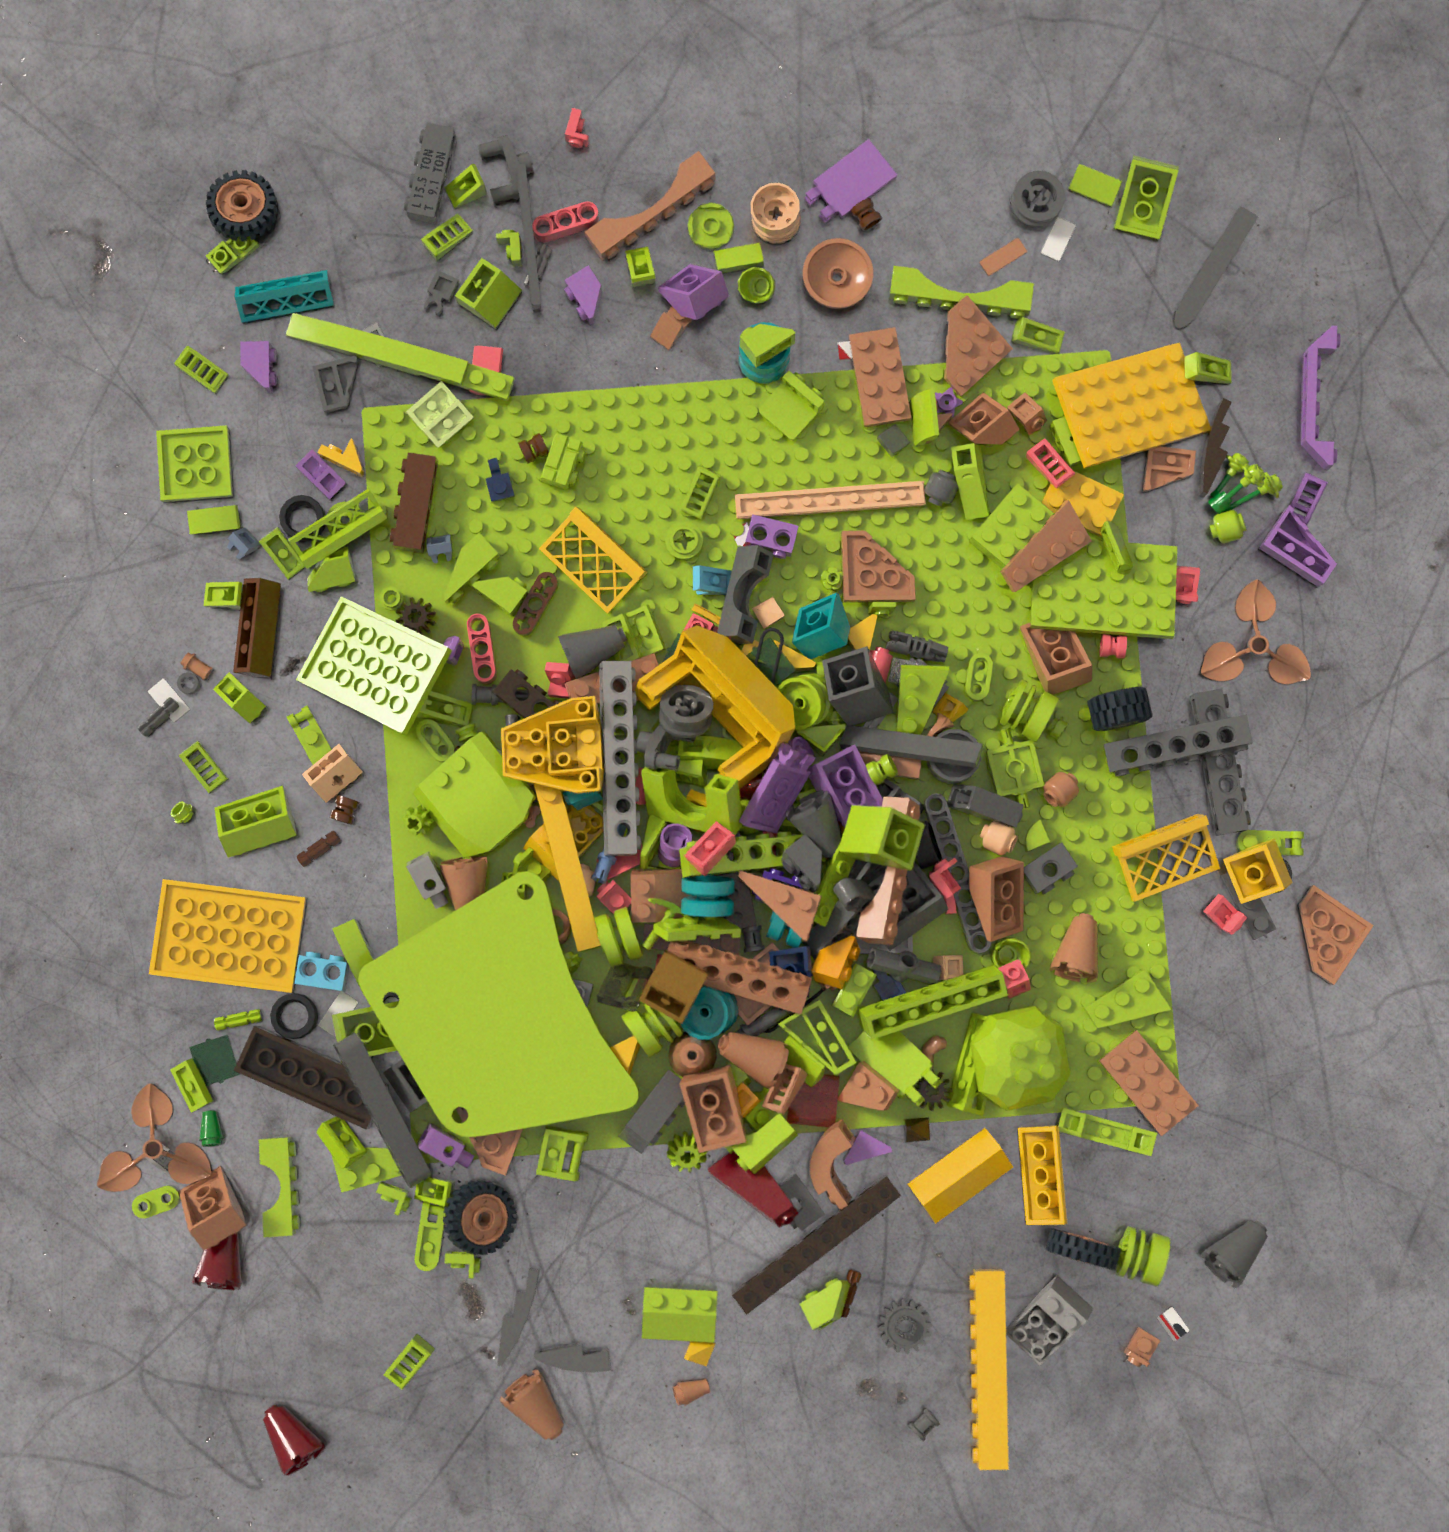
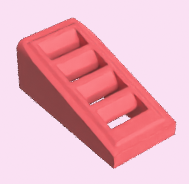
M1046 438L1026 452V458L1056 489L1075 475L1074 471ZM1045 451L1047 454L1039 460L1038 456ZM1049 458L1053 459V461H1051L1046 466L1043 465V463L1047 461ZM1058 464L1059 467L1050 473L1049 469ZM1064 470L1066 473L1056 480L1054 476Z

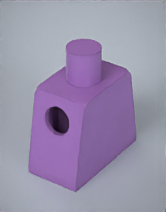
M429 1122L417 1142L420 1150L451 1167L457 1162L463 1167L468 1168L474 1158V1155L464 1150L465 1145L461 1140ZM451 1146L453 1150L450 1153H446L444 1151L445 1147Z

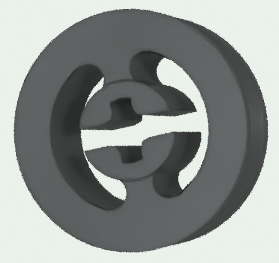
M1045 171L1029 172L1020 178L1011 197L1013 213L1025 225L1031 227L1049 225L1061 212L1065 202V191L1062 183L1053 174ZM1043 187L1046 188L1047 191L1044 193L1042 200H1038L1033 211L1029 210L1034 198H1038ZM1050 193L1053 196L1054 202L1050 201ZM1022 196L1026 197V206L1022 200Z
M678 685L662 695L659 721L665 731L677 737L693 738L702 735L710 728L713 700L705 690L693 685Z

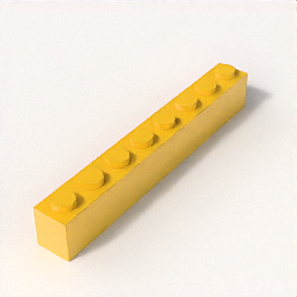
M973 1269V1275H969V1288L974 1290V1300H970V1315H974V1325H970V1338L975 1339V1349H971L970 1358L971 1364H975V1374H971V1388L975 1389L976 1399L971 1400L972 1414H976V1423H972V1438H976L977 1448L972 1449L973 1463H977L979 1470H1009L1005 1271L1003 1269Z

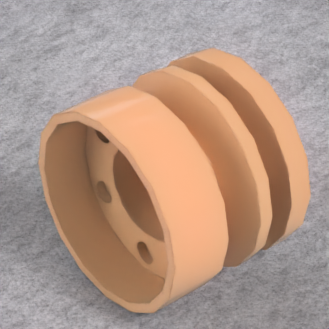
M769 183L760 187L753 195L751 217L756 234L764 241L783 243L792 239L798 232L801 224L800 204L796 193L789 186L781 183ZM775 215H780L777 220H773Z

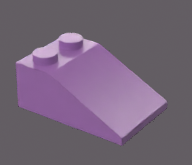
M855 744L808 768L811 772L809 778L815 790H822L824 794L826 790L829 792L837 819L844 828L852 805L882 807L883 799L872 781Z

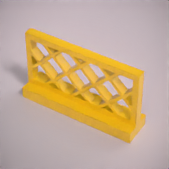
M575 507L569 513L570 515L546 540L539 550L609 614L648 572L583 510ZM571 522L578 527L579 538H566L565 528ZM582 532H584L588 537H582ZM582 540H592L596 546V554H583ZM555 541H562L563 555H553L547 548ZM566 541H579L578 555H566ZM599 548L602 549L605 553L599 554ZM609 556L613 560V570H600V557ZM579 557L580 571H569L566 558ZM583 557H596V571H583ZM557 558H563V564ZM616 564L619 565L623 570H617ZM626 572L632 578L631 582L627 586L617 587V573ZM600 573H613V587H600ZM574 574H580V580ZM584 574H596V588H587L584 585ZM623 589L617 596V590ZM591 590H597V596ZM601 590H614V600L608 606L601 601Z
M1196 814L1112 846L1114 855L1118 856L1132 901L1141 900L1220 869L1207 828L1209 822L1206 815ZM1199 831L1203 835L1200 847L1190 843L1194 833ZM1176 840L1184 843L1179 855L1169 851L1172 842ZM1188 846L1198 850L1193 863L1183 858ZM1155 848L1163 851L1157 864L1147 859L1151 850ZM1203 853L1209 855L1212 864L1206 868L1197 865ZM1167 854L1177 858L1171 871L1162 867ZM1134 856L1141 859L1136 872L1129 869L1126 859ZM1181 861L1191 865L1188 874L1183 877L1176 874ZM1145 862L1155 866L1150 879L1140 875ZM1160 869L1170 874L1166 883L1162 885L1154 882ZM1138 878L1147 881L1148 884L1144 892L1137 894L1135 884Z

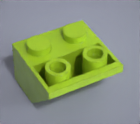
M481 258L456 293L455 298L459 305L496 329L521 294L522 289L500 269Z

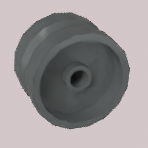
M949 729L937 736L939 738L978 743L970 733L960 729ZM981 758L977 768L927 761V766L930 773L938 781L946 784H959L968 780L976 772Z

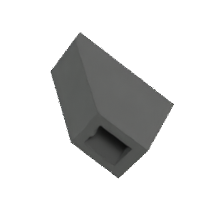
M805 834L783 852L781 861L784 868L799 879L800 885L805 890H809L813 894L817 893L821 878L822 851Z

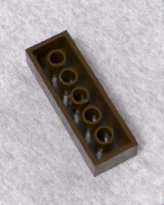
M253 1026L233 1071L365 1130L370 1129L373 1120L342 1063L260 1026ZM384 1082L386 1088L388 1089L390 1084Z

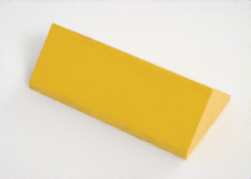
M1047 1125L1018 1128L1026 1225L1067 1224L1059 1126Z
M984 1128L907 1185L936 1224L1011 1170L1013 1166L1003 1149L987 1129Z

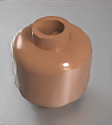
M1055 773L1044 784L1043 795L1045 800L1054 807L1067 806L1079 793L1077 778L1071 773Z

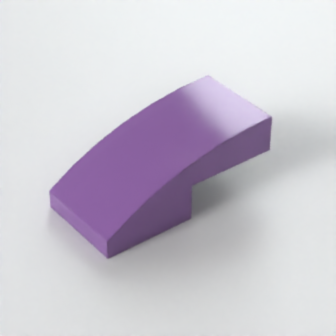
M313 450L295 465L328 499L346 484Z

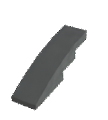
M529 1269L526 1292L517 1291L513 1315L505 1314L503 1316L497 1366H503L517 1343L528 1319L536 1293L540 1269Z

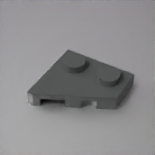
M356 355L312 366L324 413L348 407L358 364Z

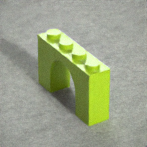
M644 767L641 771L648 816L654 815L667 822L681 824L703 832H707L716 821L734 835L743 826L739 822L742 816L738 779L716 774L705 787L707 807H703L690 802L681 793L674 770Z
M731 1062L727 1064L731 1066L736 1087L742 1082L746 1086L752 1083L750 1078ZM778 1113L759 1131L746 1135V1142L725 1148L730 1154L735 1151L740 1157L736 1160L745 1171L750 1169L755 1174L799 1135L782 1115Z

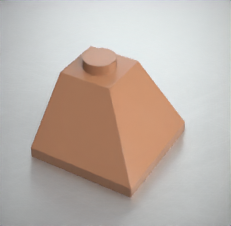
M985 393L978 396L948 422L952 428L975 444L1002 445L1020 430L1009 410Z

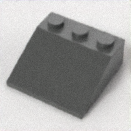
M915 861L912 870H907L906 874L907 885L902 895V910L898 916L897 935L894 938L893 945H885L889 951L948 910L943 896ZM879 864L865 881L875 895L878 893L887 870L885 865Z

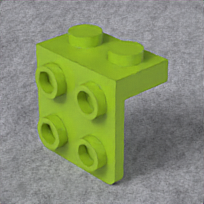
M788 370L782 377V383L760 406L759 413L789 440H794L824 407V400L822 398L824 396L817 389H810L805 385L806 381L797 372L793 374Z

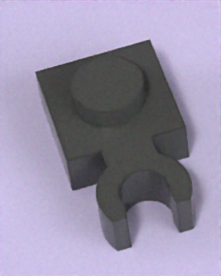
M437 270L427 290L432 297L425 301V310L428 311L431 304H436L438 307L435 313L439 316L443 310L442 301L450 303L459 280Z

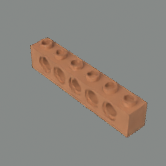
M688 940L670 941L667 951L709 973L703 985L798 1014L802 1013L812 978L801 973L781 969L777 966L760 963L754 959L737 956L731 952L717 950L708 945H701Z

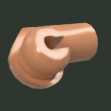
M933 1036L922 1046V1053L933 1063L932 1068H934V1054L940 1049L944 1050L947 1046V1041L944 1037Z

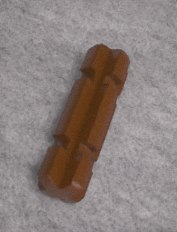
M334 830L326 834L325 839L322 837L307 848L308 851H302L296 856L303 867L309 865L313 858L316 860L329 851L331 845L334 847L341 842L340 837Z
M848 1271L846 1279H848L847 1281L850 1286L841 1317H848L849 1305H852L857 1290L856 1284L859 1283L861 1273L858 1271Z

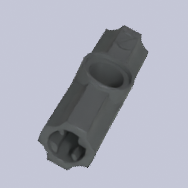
M872 948L867 959L868 968L889 973L898 982H905L909 978L929 984H936L941 974V965L919 960L910 951H902L901 954Z

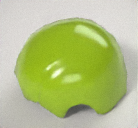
M751 267L742 272L738 279V290L746 301L758 304L764 303L771 299L775 292V279L769 271L759 267Z
M1009 937L999 941L994 946L992 959L997 968L1015 960H1020L1024 969H1026L1029 965L1031 954L1029 947L1023 941Z

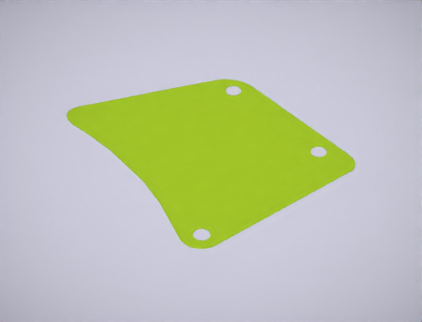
M526 871L515 874L364 965L359 973V986L436 1116L448 1130L463 1137L484 1136L623 1111L633 1107L638 1101L639 1091L634 1080L623 1068L599 1033L571 978L559 944L547 888L544 881L534 873ZM522 884H529L533 887V896L528 900L521 899L517 894V890ZM388 992H394L399 996V1004L394 1008H388L383 1003V997ZM463 1107L467 1110L468 1118L464 1123H457L453 1120L452 1112L455 1108Z

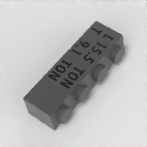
M427 122L425 130H421L419 143L422 146L420 152H416L414 165L417 168L415 174H411L409 188H412L410 197L406 196L404 210H406L409 219L432 224L437 223L457 136L455 128Z

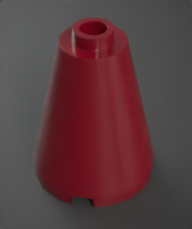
M238 1232L221 1240L216 1246L203 1251L193 1276L192 1284L201 1286V1282L207 1283V1288L234 1290L236 1288L241 1290Z
M276 1404L265 1411L266 1416L263 1418V1422L284 1476L296 1473L307 1466V1462L312 1457L316 1459L324 1452L326 1447L323 1442L285 1406L278 1407Z

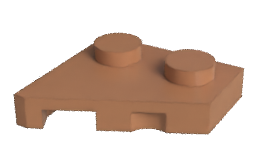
M862 1061L857 1065L838 1100L844 1103L885 1111L890 1108L900 1090L865 1061Z

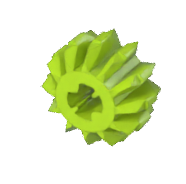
M684 1130L682 1137L675 1134L674 1141H669L667 1158L671 1159L670 1164L672 1167L678 1166L680 1172L687 1168V1171L691 1173L692 1167L700 1169L701 1163H705L707 1160L705 1154L708 1151L699 1153L694 1133L689 1136Z

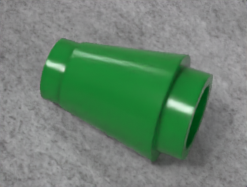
M217 1111L202 1112L199 1141H202V1147L220 1146L223 1134Z

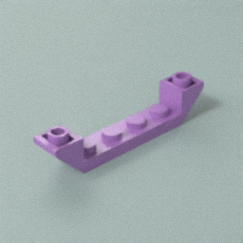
M1337 326L1330 327L1303 353L1301 446L1324 470H1329L1336 463L1337 449H1334V442L1315 441L1319 437V425H1316V416L1320 412V402H1316V395L1319 393L1321 385L1320 379L1317 378V370H1320L1321 356L1318 354L1332 355L1339 348L1341 335L1337 333Z

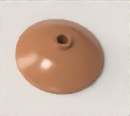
M841 238L829 239L819 243L809 252L803 266V281L810 296L821 305L835 309L847 308L861 301L868 293L873 281V266L866 251L855 242ZM840 275L842 279L835 281L833 276Z

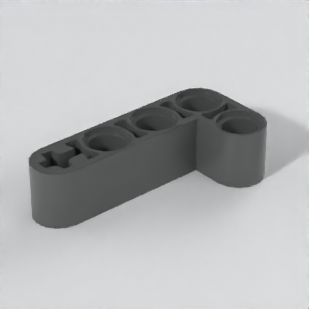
M845 878L834 886L833 891L839 901L835 904L826 926L816 924L810 932L808 941L802 942L805 947H810V955L814 961L821 949L849 937L857 929L861 912L876 896L867 882Z

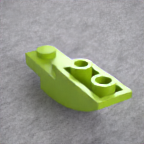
M700 735L696 737L694 743L678 740L671 741L665 754L680 756L679 760L702 759L706 769H718L722 763L743 747L736 740Z

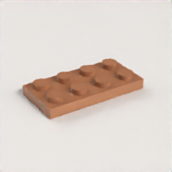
M896 327L850 334L849 342L864 428L910 421L911 413Z
M1137 1030L1099 1060L1160 1136L1167 1133L1199 1106Z

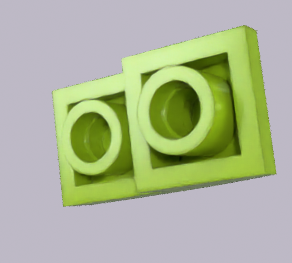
M250 236L247 237V241H241L240 237H238L237 241L229 238L226 242H220L206 257L219 273L223 274L244 260L260 245L255 239L251 240Z
M238 505L187 511L190 534L240 529Z

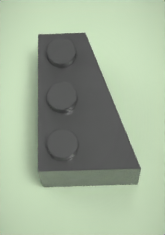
M668 1069L618 1137L640 1154H642L649 1143L655 1145L662 1135L659 1131L664 1124L666 1126L670 1125L676 1117L673 1111L678 1105L681 1108L685 1105L680 1087L682 1079Z

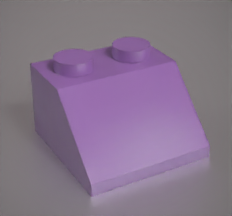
M689 264L658 287L662 296L681 316L693 320L703 318L708 311L719 306L723 300L729 297L722 271Z

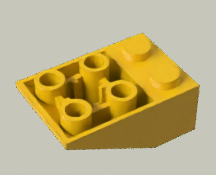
M565 802L577 854L580 859L603 834V817L590 805L577 810ZM542 824L530 836L523 849L526 851L529 847L534 850L532 857L551 871L550 874L559 880L545 825Z

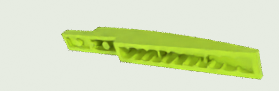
M295 313L292 314L286 332L287 337L350 356L356 355L357 358L419 377L420 375L505 401H508L515 378L469 364L468 361Z

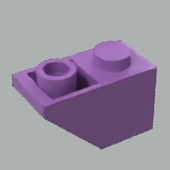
M588 265L565 279L566 288L564 292L570 301L575 300L579 306L576 310L583 321L587 319L591 325L595 322L602 289L601 284Z
M269 341L240 342L242 368L268 393H273V386L277 384L276 371H273V363L277 359L276 349L272 348Z

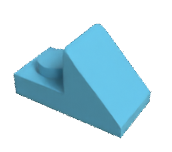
M701 565L693 566V590L696 591L697 595H726L732 571Z

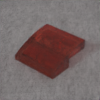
M824 1074V1077L813 1087L804 1082L788 1107L787 1122L789 1124L820 1127L832 1126L836 1122L840 1076Z

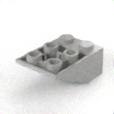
M1055 1276L1006 1329V1335L1035 1362L1041 1365L1088 1321L1093 1308L1059 1276Z

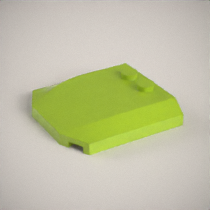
M481 731L470 738L421 782L413 792V795L425 810H430L429 815L464 858L493 851L527 820L531 804L537 796L525 781L503 776L502 752L485 731Z

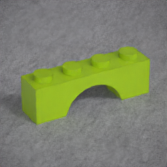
M291 1137L259 1139L260 1164L273 1170L280 1182V1195L277 1202L272 1208L262 1213L263 1238L293 1236L296 1234V1230L300 1228L299 1215H295V1205H298L299 1202L298 1191H294V1181H297V1167L293 1166L292 1157L296 1156V1144L292 1142Z

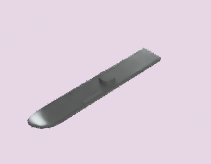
M1242 206L1239 207L1180 302L1174 318L1176 329L1186 327L1198 315L1256 222L1257 215Z

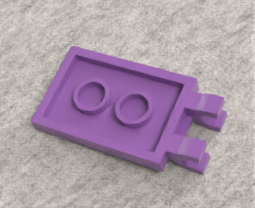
M868 139L813 181L816 187L805 193V200L810 206L821 197L826 201L828 206L823 208L819 215L824 224L836 214L843 219L851 213L852 207L866 198H871L896 179L897 174Z
M782 742L778 751L779 760L773 759L739 822L747 827L776 834L786 817L787 810L793 805L811 772L808 770V767L814 762L816 757L806 754L807 750L802 747L790 750L791 745Z

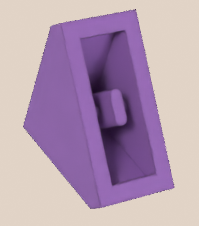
M859 1130L853 1146L849 1148L843 1161L845 1165L890 1153L892 1149L885 1143Z

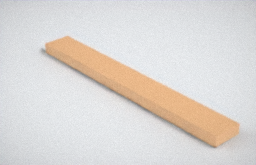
M924 481L735 495L737 519H750L752 514L762 517H778L926 505Z

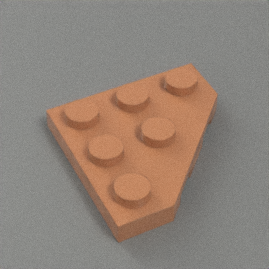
M968 295L964 296L948 311L947 317L948 335L946 336V369L944 379L959 396L967 392L1013 349Z
M867 531L841 532L843 602H914L916 600L915 576L908 570L906 571L884 547L882 548Z
M1312 885L1299 904L1312 972L1331 985H1335L1374 925L1315 885Z
M457 1107V1112L464 1123L468 1118V1112L463 1107ZM523 1129L469 1137L482 1167L506 1176Z

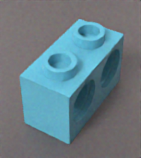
M306 951V956L299 955L294 984L345 991L349 965L347 962H344V957L330 955L328 960L320 958V953ZM310 962H313L317 968L316 973L312 976H308L305 972V967ZM333 966H337L340 969V976L335 980L329 977V969Z

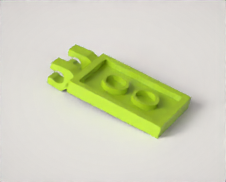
M864 1031L848 1047L850 1052L861 1062L865 1061L900 1090L897 1094L899 1099L903 1098L906 1094L918 1107L925 1099L913 1086L922 1077L935 1089L942 1083L930 1070L933 1067L932 1061L900 1031L872 1040Z

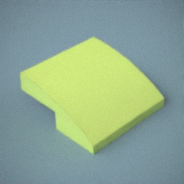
M442 381L406 411L409 417L437 448L473 418L471 413Z

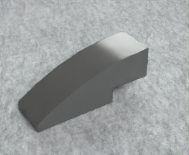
M583 1343L534 1352V1359L563 1370L603 1372L611 1371L612 1368L609 1349L584 1353Z

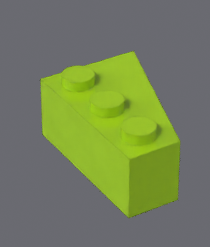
M820 999L805 1007L801 1014L795 1013L778 1023L781 1028L835 1075L857 1063Z

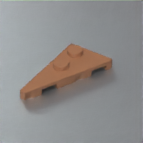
M740 871L738 877L803 941L807 942L822 897Z

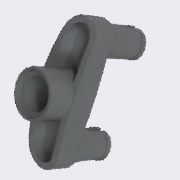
M507 135L497 137L498 140L479 144L478 148L481 159L501 153L502 156L505 155L512 180L508 185L490 189L493 202L496 203L514 198V200L520 199L516 166L517 164L525 163L526 174L533 173L529 153L525 152L516 155Z
M660 724L653 733L640 732L637 740V751L645 753V768H664L678 771L680 756L665 754L668 746L674 740L694 743L696 737L681 738L671 735Z

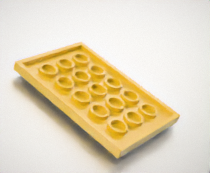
M1180 342L1061 375L1052 380L1083 468L1209 432L1210 424L1194 380L1185 378V356Z
M163 879L149 974L293 993L307 898Z

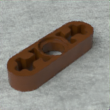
M543 572L535 580L513 620V628L517 634L528 636L534 631L557 590L558 581L554 574ZM551 578L553 586L545 589L544 594L548 595L545 599L540 593H536L535 590L538 589L541 592L543 588L541 580ZM532 598L541 599L542 607L539 610L534 611L529 608L528 604ZM526 609L529 614L535 615L536 618L533 619L530 616L527 622L530 626L529 629L519 630L520 625L518 621L525 620L527 614L523 613V611Z

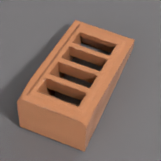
M786 1064L782 1074L777 1073L774 1080H776V1083L770 1087L762 1107L785 1114L808 1074L801 1068ZM788 1084L789 1086L788 1088L783 1087V1085ZM781 1091L784 1092L785 1095L783 1097L778 1095V1093ZM776 1099L782 1102L779 1106L773 1104V1101Z

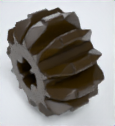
M413 597L409 600L411 604L409 606L402 602L401 605L405 610H396V613L402 616L396 619V623L403 624L402 626L421 635V630L423 629L429 634L431 631L427 625L435 626L436 624L434 620L429 619L436 616L435 611H429L432 608L431 603L424 605V599L420 598L416 604ZM414 613H418L419 616L422 615V617L418 618L417 623L413 620L410 621V618L414 617Z
M939 1072V1073L937 1074V1077H938L940 1080H941V1078L943 1077V1073H942V1072ZM922 1077L923 1081L919 1080L916 1083L919 1085V1088H914L925 1099L920 1104V1108L923 1109L927 1102H929V1110L934 1111V1102H936L937 1106L942 1109L941 1098L944 1101H950V1098L944 1095V1092H952V1088H944V1085L948 1084L950 1080L947 1078L941 1081L942 1083L936 1088L938 1090L937 1094L927 1096L926 1093L928 1091L925 1088L927 1085H931Z

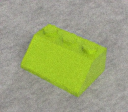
M283 786L215 807L218 837L228 858L297 836L294 818Z
M644 1287L642 1339L715 1343L717 1291Z

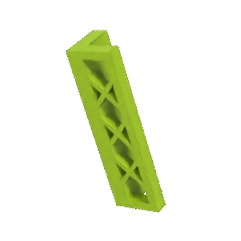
M368 488L288 540L306 569L386 520L387 516ZM369 497L374 506L367 511L358 510L359 503ZM343 512L352 513L350 522L346 524L338 523L340 514ZM330 525L332 526L331 534L326 537L318 535L321 526ZM304 537L311 538V546L301 551L296 542Z
M972 1013L954 1077L952 1092L949 1095L950 1101L947 1103V1106L983 1116L988 1098L978 1092L970 1043L988 1016ZM978 1096L977 1107L973 1109L971 1108L973 1100Z

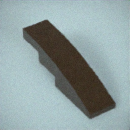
M1225 398L1221 400L1217 407L1203 448L1199 482V496L1202 498L1208 494L1228 454L1227 451L1220 448L1230 428L1222 423L1232 403Z

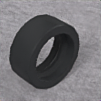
M298 495L291 497L283 504L279 520L281 527L289 537L299 533L289 523V515L292 509L299 505L310 506L315 511L316 521L325 516V511L318 501L310 496ZM323 525V526H321V527L319 528V531H318V535H319V536H320V534L322 533V531L324 530L325 525ZM304 537L299 541L307 542L312 541V539Z
M928 821L922 822L925 826L916 853V859L921 869L940 862L937 846Z
M292 993L277 999L272 1006L270 1019L274 1030L282 1037L298 1039L307 1036L316 1027L318 1013L311 999L305 995ZM290 1002L301 1003L308 1011L307 1023L299 1030L287 1029L280 1020L282 1008Z

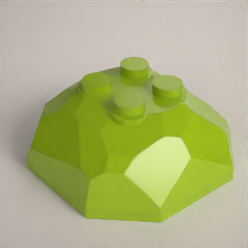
M1036 1006L988 1015L970 1043L978 1092L1006 1111L1052 1101L1071 1074L1062 1025Z

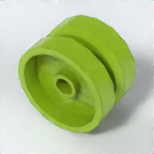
M805 673L783 681L777 688L793 704L795 729L803 730L826 721L833 713L834 707L829 702L826 680L820 675Z
M627 907L615 910L614 917L617 926L614 927L610 916L607 914L594 917L603 953H606L611 967L623 964L624 958L621 952L623 947L629 959L634 960L643 957Z

